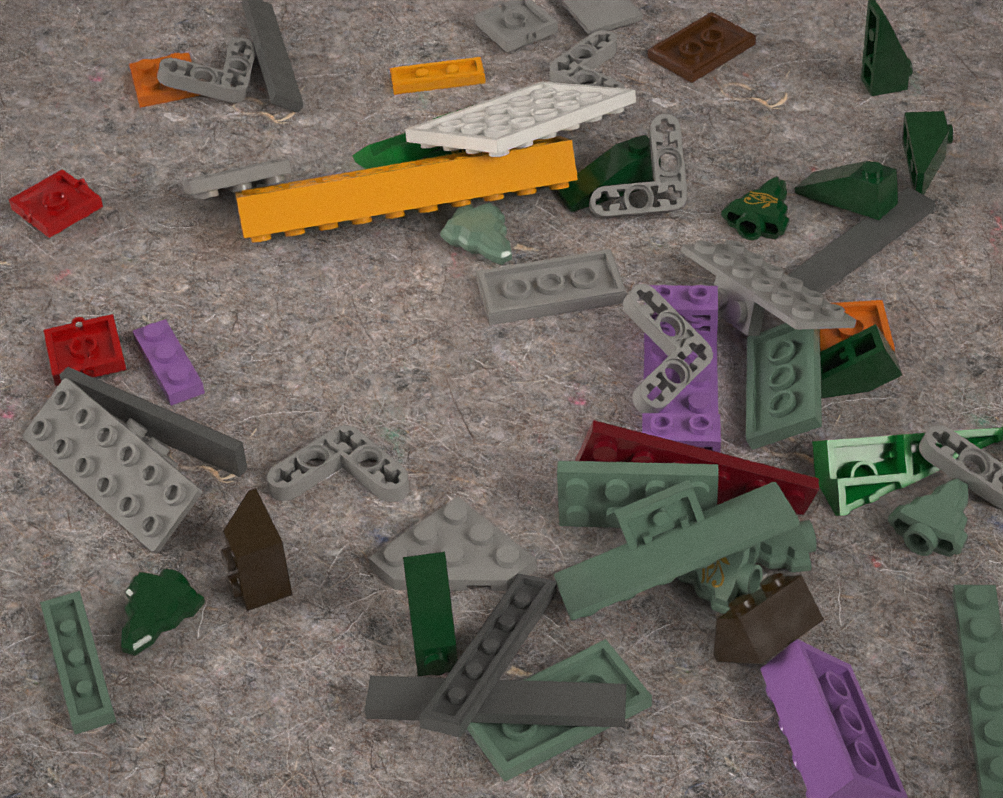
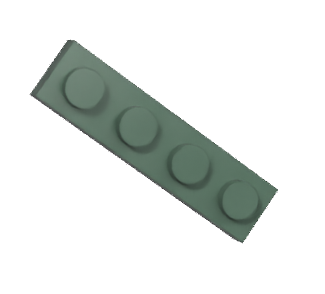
M80 591L40 602L75 735L115 723V714Z

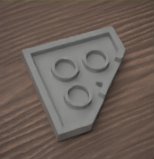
M458 496L368 557L369 568L394 590H407L403 557L445 552L450 590L467 591L468 585L491 586V591H507L518 574L531 575L537 570V559Z

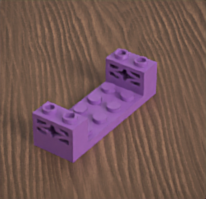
M649 285L708 342L712 348L713 359L660 413H643L642 433L720 453L721 426L720 414H718L717 372L718 286ZM655 312L651 317L655 319L658 314ZM660 322L661 329L665 334L675 336V330L672 325L667 322ZM644 332L645 379L668 356ZM692 352L684 361L690 365L698 355ZM666 368L667 378L674 383H680L679 374L673 369ZM656 386L647 397L653 401L662 391Z

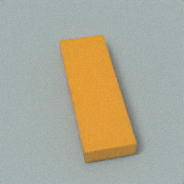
M481 57L390 68L394 95L485 84V73Z

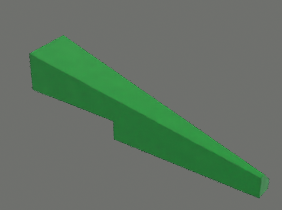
M1003 427L954 431L980 449L1003 441ZM925 433L812 441L815 477L819 478V487L835 516L848 515L852 510L865 504L873 503L894 490L902 489L940 471L939 468L928 462L920 453L919 444ZM936 442L935 445H936L937 447H939V448H942V447H943V445H942L941 443ZM954 453L952 457L956 459L958 454Z

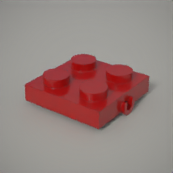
M63 169L9 199L11 210L49 238L103 207L101 196L89 189L87 182L83 178L77 180Z
M113 314L85 320L83 317H76L71 321V324L43 330L55 386H59L61 383L59 374L67 367L91 377L127 370ZM77 322H82L81 327H77L75 324Z

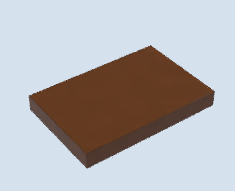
M710 12L649 48L648 59L693 83L756 45V35Z

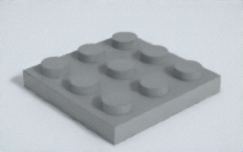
M276 159L182 180L185 193L191 194L194 198L200 200L218 196V189L225 188L229 192H237L252 188V181H257L261 185L285 181L283 175L292 172L289 159Z

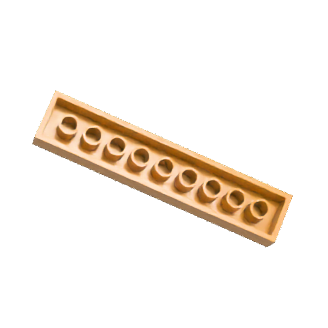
M562 136L550 139L533 140L532 146L509 149L510 153L501 157H490L489 152L477 154L461 152L235 192L243 237L244 239L251 238V242H262L272 239L271 234L283 232L286 237L304 234L307 227L316 226L319 231L335 229L339 227L338 222L352 221V225L372 222L371 216L381 214L385 215V219H393L405 216L404 210L415 209L418 210V213L433 212L438 210V204L447 203L451 204V207L470 205L471 199L478 197L484 198V201H495L503 199V193L507 192L517 193V196L537 193L536 187L541 186L549 187V190L564 189L569 187L570 181L578 180L572 140Z

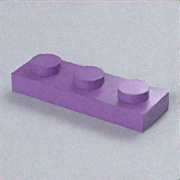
M166 319L133 330L134 340L171 406L205 393L200 377Z

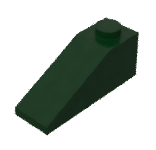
M868 0L861 80L872 97L908 90L909 77L913 73L912 62L907 58L889 20L876 0Z
M944 111L904 113L902 142L913 190L923 195L946 157L947 144H952L953 126L952 124H947Z
M646 134L615 144L578 172V180L570 181L569 187L557 190L558 196L571 213L590 207V198L599 187L654 181L650 140ZM661 157L659 158V166H660V168H661ZM618 191L619 196H623L624 192ZM601 194V198L596 201V204L609 201L610 199L607 198V194Z
M863 161L815 171L794 188L795 194L876 220H880L898 204L897 169L882 165L879 162Z
M876 324L820 352L821 398L870 392L903 375L894 350Z
M445 552L403 557L417 675L419 677L448 673L458 661Z

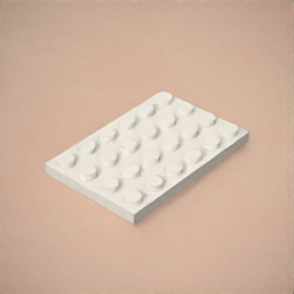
M542 81L405 129L406 140L411 143H419L422 148L443 146L444 151L466 149L467 154L489 152L490 157H501L510 153L509 149L532 146L533 140L554 138L557 136L556 132L560 130L578 129L580 127L579 123L599 121L602 119L603 114L621 113L624 111L625 106L636 103V94L634 89Z

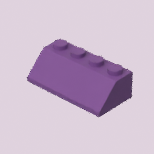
M796 639L760 668L767 685L765 687L766 694L774 703L780 719L778 721L779 727L787 737L792 749V761L801 773L806 785L807 798H908L850 664Z

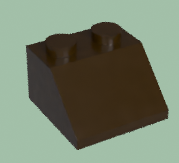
M257 489L249 490L223 530L226 548L220 549L227 571H232V574L226 576L230 592L234 599L241 597L247 611L292 595L283 541Z
M775 573L760 582L761 588L752 595H742L729 603L730 610L718 617L716 621L713 655L717 662L763 664L824 620L802 575L784 576L783 573Z

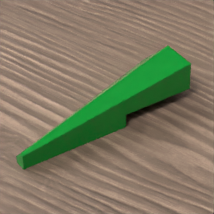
M406 133L367 145L352 156L355 163L368 169L420 160L442 146L422 148L419 143L407 142Z

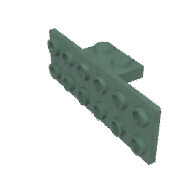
M686 480L615 510V515L627 543L554 574V578L557 581V586L570 620H576L580 617H589L598 612L599 609L616 602L630 600L638 593L654 586L668 584L676 577L695 569L706 568L714 561L728 555L742 553L752 545L764 540L783 536L789 530L798 527L800 522L776 482H771L702 511L690 481Z

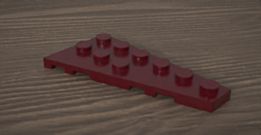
M596 420L592 421L575 461L718 464L717 505L771 482H776L796 515H805L819 491V478Z

